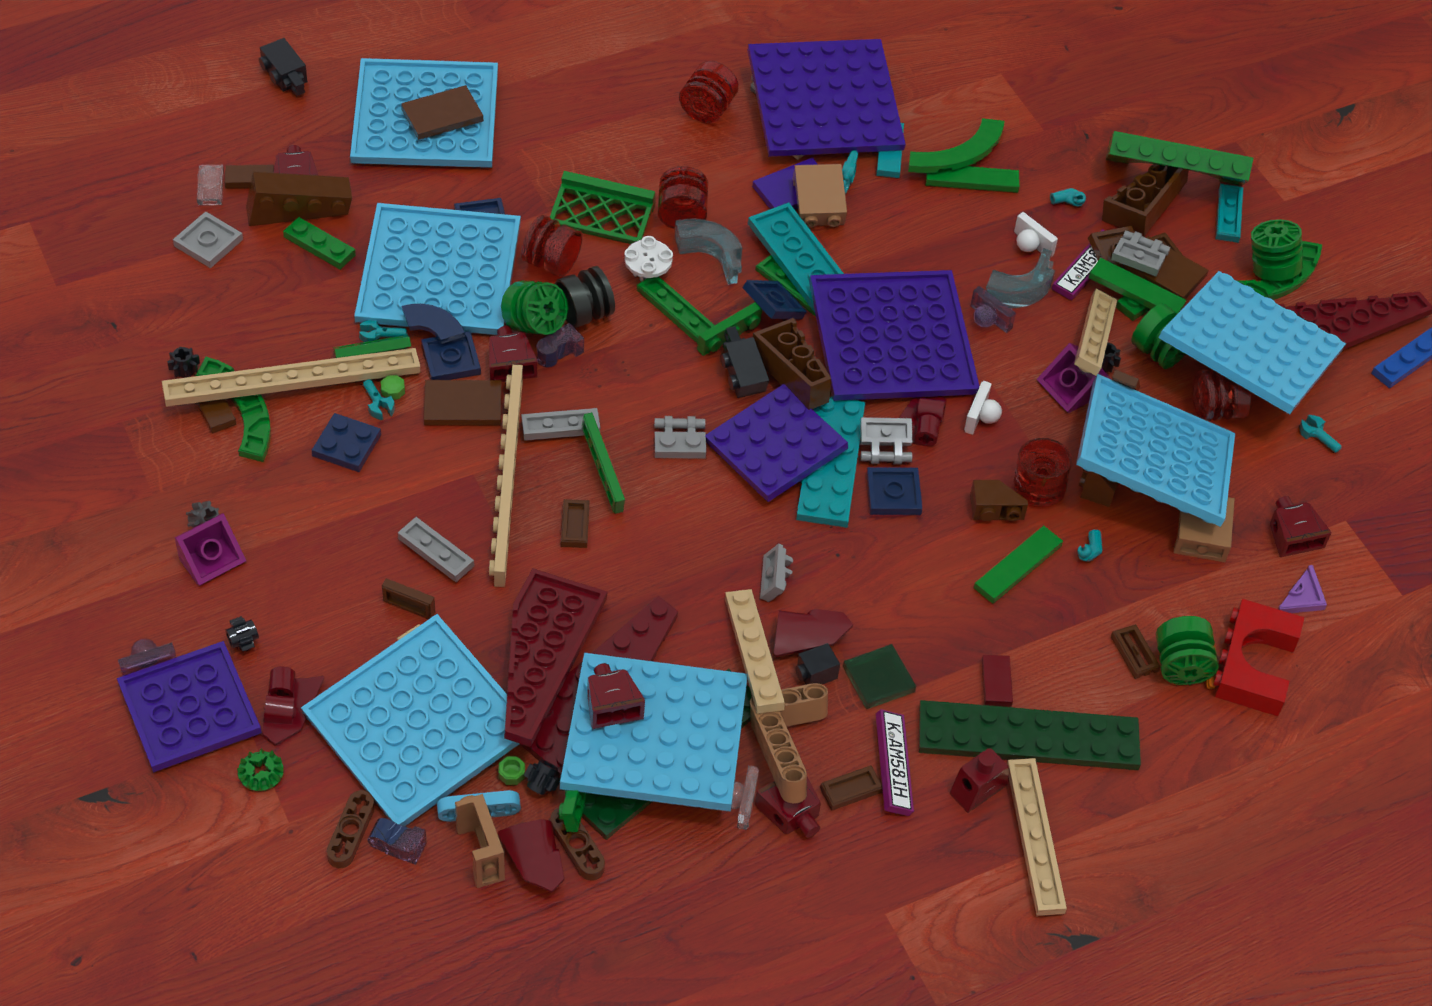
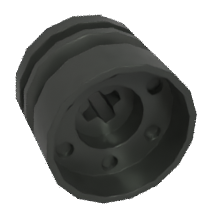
M598 266L580 271L578 277L571 274L556 280L555 284L563 290L567 298L568 312L566 321L572 328L590 323L592 316L595 319H601L603 316L614 314V294L606 275Z

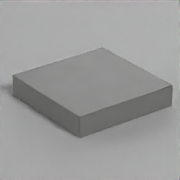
M205 211L173 239L174 247L211 268L243 240V235L238 230Z

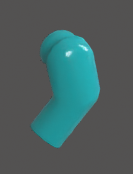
M1069 188L1051 193L1050 201L1053 205L1065 202L1076 207L1084 204L1086 195L1081 191Z
M1100 530L1089 531V544H1085L1083 548L1081 545L1078 547L1077 553L1082 561L1089 562L1102 553L1103 547Z

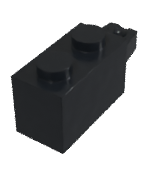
M282 38L261 46L259 63L264 71L267 70L272 82L277 84L283 92L291 89L296 96L304 94V83L308 82L306 65L286 39Z
M735 326L726 328L724 333L726 342L723 343L724 350L720 355L723 368L728 370L730 389L735 390L737 398L766 392L769 378L754 337L741 339Z

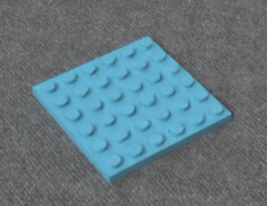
M361 58L350 153L351 163L492 168L498 63ZM466 85L481 110L484 121L418 140L401 110V103Z
M377 203L354 316L355 322L362 323L366 320L377 321V324L408 327L402 306L421 303L434 305L449 312L458 320L464 332L470 331L471 333L498 335L497 330L505 326L501 312V302L505 291L512 282L521 216Z
M1220 271L1168 323L1159 336L1161 340L1288 414L1293 412L1346 345L1336 335L1323 331L1315 323L1302 319L1292 310L1281 307L1271 298L1260 295L1250 286L1243 285L1234 280L1232 276Z
M1097 374L1092 385L1076 465L1086 471L1104 476L1109 481L1125 485L1135 492L1148 495L1158 502L1176 507L1181 512L1190 513L1207 523H1213L1221 527L1226 517L1235 433Z
M438 614L301 707L303 714L363 788L373 796L374 801L388 819L404 827L437 804L438 800L451 794L519 745V743L504 739L507 694Z
M584 653L561 774L560 789L731 812L747 674ZM606 663L609 664L611 671L622 669L628 671L645 699L644 719L592 729L587 699L588 677L595 675L594 668L597 665Z

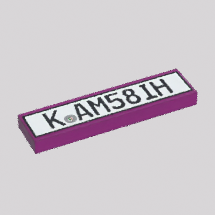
M1090 243L1053 283L1052 290L1073 300L1091 280L1089 279V274L1098 260Z
M880 709L876 713L884 808L885 811L910 816L914 812L904 715Z

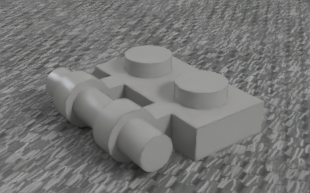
M1125 230L1123 237L1112 254L1111 260L1157 276L1171 247L1162 244L1163 241L1157 239L1153 241L1145 238L1139 232L1135 231V233Z
M672 416L654 418V428H664V432H655V458L706 459V432H695V429H705V419H695V416H687V419L672 418ZM672 428L687 429V432H673Z
M861 417L860 445H871V451H861L860 460L870 461L871 464L893 462V464L901 465L902 462H912V452H902V446L912 445V419ZM879 445H893V452L880 451Z

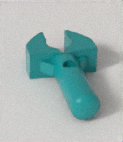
M366 320L360 324L359 338L363 342L377 340L380 337L390 338L407 335L406 328L380 327L377 321Z
M370 379L365 380L363 386L373 403L368 404L370 415L376 419L383 420V414L379 406H382V408L388 410L392 417L395 410L392 396L383 398L373 381Z
M1308 415L1306 422L1303 419L1301 420L1299 430L1306 440L1310 437H1317L1333 452L1340 451L1341 444L1323 430L1326 421L1321 417Z

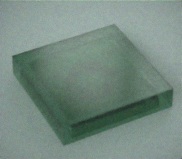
M893 644L845 660L843 663V668L866 709L916 691V684Z

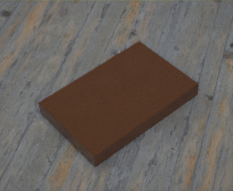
M466 85L401 103V110L418 140L484 121L483 114Z
M1149 236L1146 237V238H1148V239H1151V240L1155 241V239H1153V238H1151V237H1149ZM1171 248L1157 276L1124 264L1121 266V268L1183 299H1186L1205 279L1209 271Z
M425 380L424 425H501V380Z

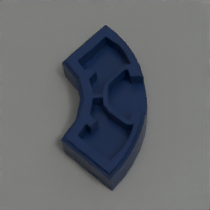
M421 303L402 306V311L410 331H429L439 339L441 344L465 337V332L458 320L442 308Z

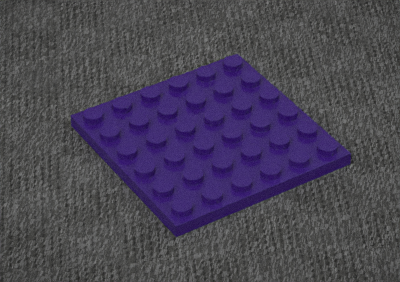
M881 39L748 44L747 51L769 157L850 153L853 150L858 152H879L905 149L906 143Z
M952 270L810 275L809 284L826 370L831 377L830 390L834 401L977 394L980 386Z

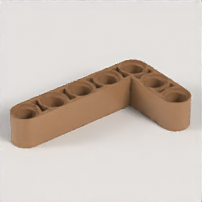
M818 683L782 689L785 707L782 711L757 714L753 697L750 700L751 727L781 797L788 803H799L806 799L807 773L787 726L817 721L827 716L828 690L824 685Z

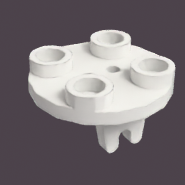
M645 236L642 240L631 244L625 250L624 260L629 271L635 277L639 276L642 282L646 278L659 277L665 274L671 268L673 252L667 245L657 241L654 237Z

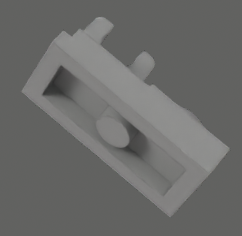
M777 544L764 554L760 598L767 602L783 593L786 587L785 579L792 574V570L786 567L793 563V558L786 555V549L781 544Z

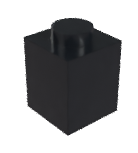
M826 643L800 653L795 671L799 680L804 681L806 685L813 683L825 684L838 679L840 663L829 644Z

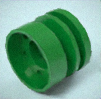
M1277 219L1262 222L1254 227L1251 232L1253 272L1256 276L1268 281H1284L1300 274L1303 269L1302 229L1299 225L1289 220Z
M522 280L514 282L505 291L501 302V312L506 325L514 331L548 335L555 333L562 327L567 317L568 304L563 290L556 284Z
M1161 303L1152 308L1142 318L1133 332L1131 342L1143 353H1151V359L1158 362V365L1163 369H1169L1177 364L1186 354L1159 338L1161 331L1177 315L1174 310Z
M1181 616L1172 618L1157 628L1156 641L1160 653L1159 661L1161 673L1165 680L1178 685H1192L1204 682L1217 673L1219 665L1214 647L1213 629L1210 622L1197 616Z

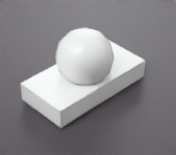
M1022 212L1019 214L1014 232L1018 235L1016 239L1017 246L1025 252H1032L1037 249L1048 259L1052 257L1055 253L1058 238L1026 213Z
M986 381L981 383L967 415L964 428L966 433L973 435L979 420L992 424L1000 419L1002 415L1000 404L995 400L988 399L992 383Z

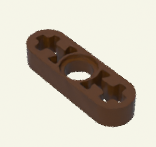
M359 790L350 795L328 844V861L335 868L349 866L356 855L375 810L374 798L368 791ZM362 801H365V802H366V806L363 805V806L361 807V810H360V812H359V815H360V817H359V816L356 815V814H357V805H360ZM352 823L359 827V830L352 835L343 832V828L347 824ZM342 841H343L344 843H346V844H345V854H342V855L340 856V858H339V857H336L335 852H336V853H339V852H340V850H341V848H342V846H343V844H342Z
M559 807L556 808L551 814L554 834L579 874L586 880L599 879L605 869V860L581 822L578 832L567 833L565 824L563 822L559 823ZM574 838H581L586 842L585 846L580 849L571 847L569 843ZM587 854L592 864L597 863L596 869L593 870L592 867H587V860L585 858Z

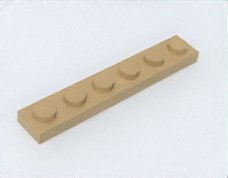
M1098 289L1091 296L1074 362L1080 370L1092 373L1097 376L1102 367L1117 299Z
M752 589L725 592L727 609L745 673L747 674L756 712L758 714L784 710L785 702Z
M1036 759L1008 760V776L1036 915L1065 914L1067 907Z

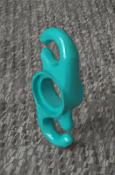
M857 150L850 152L842 168L845 194L855 177L858 158Z

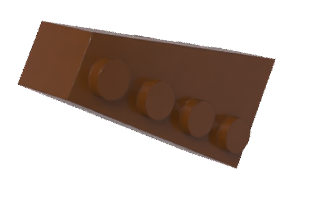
M1153 164L1148 168V172L1136 176L1127 187L1122 186L1117 190L1116 195L1113 197L1108 196L1104 199L1102 221L1120 228L1132 226L1134 232H1139L1144 237L1188 181L1189 170Z
M253 172L246 203L249 226L295 221L298 217L307 220L348 215L352 201L349 177Z
M794 318L753 333L765 370L781 385L785 384L808 410L829 403L831 377L820 359H816L814 356V349L806 343L805 335L802 330H798L797 322Z

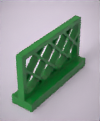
M568 171L563 172L562 183L548 220L550 226L628 244L642 240L651 212L654 211L656 205L655 191ZM566 192L575 194L577 199L566 203L563 197ZM592 198L597 199L600 204L589 208L585 201ZM581 203L585 211L574 215L570 208ZM619 204L623 209L612 213L608 206ZM604 208L608 216L597 220L593 213ZM641 209L645 210V214L635 219L631 211ZM565 210L571 217L564 221L556 219L557 214ZM627 214L631 221L621 226L616 218ZM590 216L594 223L585 226L581 225L578 220ZM612 221L617 227L607 231L601 225ZM635 226L639 232L637 237L627 235L625 230Z

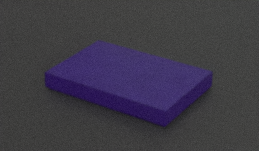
M810 158L795 165L818 164L813 158ZM795 165L753 181L752 187L770 209L786 203H790L795 210L798 209L796 186H793L792 179Z

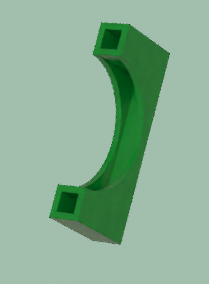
M1114 131L1110 137L1106 160L1125 164L1147 163L1175 167L1209 175L1218 179L1219 182L1243 186L1249 181L1254 159L1253 157Z

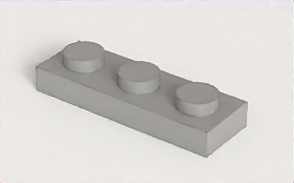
M598 409L521 414L524 440L584 436L582 419L584 414L591 412L600 431Z
M417 517L398 532V539L455 582L474 567V560Z

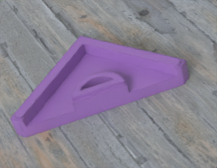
M1313 565L1308 566L1305 573L1279 606V610L1289 613L1325 610L1327 604Z

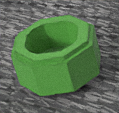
M398 375L386 376L381 380L382 396L385 398L392 396L393 400L400 399L405 394L404 379Z
M507 756L499 762V779L506 785H517L525 779V763L519 757Z

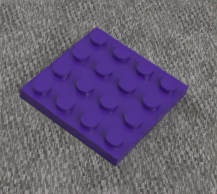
M785 384L705 435L706 443L767 502L848 449V442L812 409L808 410Z
M224 641L117 678L118 685L153 772L262 733L260 724Z

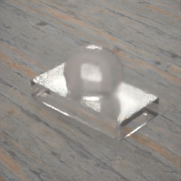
M223 164L199 165V172L197 174L198 205H222Z
M748 766L745 785L734 781L731 809L740 808L737 828L747 830L749 827L758 782V767Z

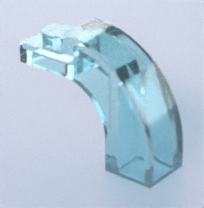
M702 219L676 220L675 240L679 254L693 252L710 254L721 263L727 283H737L738 273L742 272V245L738 238L727 228L712 221Z
M1043 248L1036 267L1024 275H1009L993 270L986 286L983 303L1003 308H1020L1041 300L1048 293L1053 282L1055 270H1053L1054 262L1050 261L1052 251Z

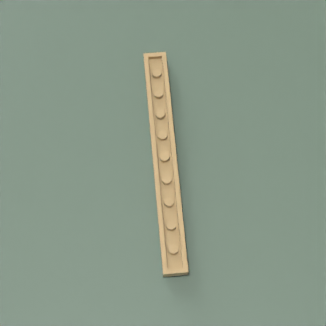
M416 348L164 380L162 381V388L167 407L385 378L388 375L420 373V363Z
M512 365V375H507L506 390H510V394H505L504 409H508V414H503V429H507L506 434H501V449L505 450V454H500L499 470H503V475H498L497 490L501 491V496H496L495 511H499V517H494L493 533H497V538H492L491 554H495V560H490L489 576H494V587H505L523 385V365Z

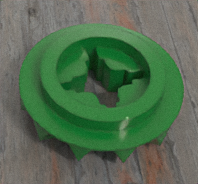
M261 748L259 752L252 753L249 751L247 757L241 758L237 771L240 782L246 788L254 791H264L279 783L283 776L284 767L281 757L276 756L273 750L266 752ZM262 764H265L266 771L261 770L259 773H256L255 766L260 767Z

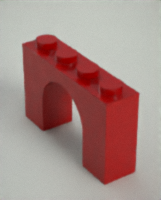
M1242 599L1239 608L1233 607L1229 622L1233 623V628H1228L1225 635L1224 643L1228 644L1227 650L1222 649L1218 664L1223 665L1222 671H1217L1213 685L1217 686L1215 697L1279 716L1285 703L1290 681L1253 668L1245 660L1242 648L1250 644L1259 643L1293 653L1300 639L1305 617Z

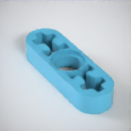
M508 790L444 797L437 802L438 818L447 822L456 821L455 802L469 795L477 796L480 794L484 796L491 817L514 815L521 810L520 795L516 791Z

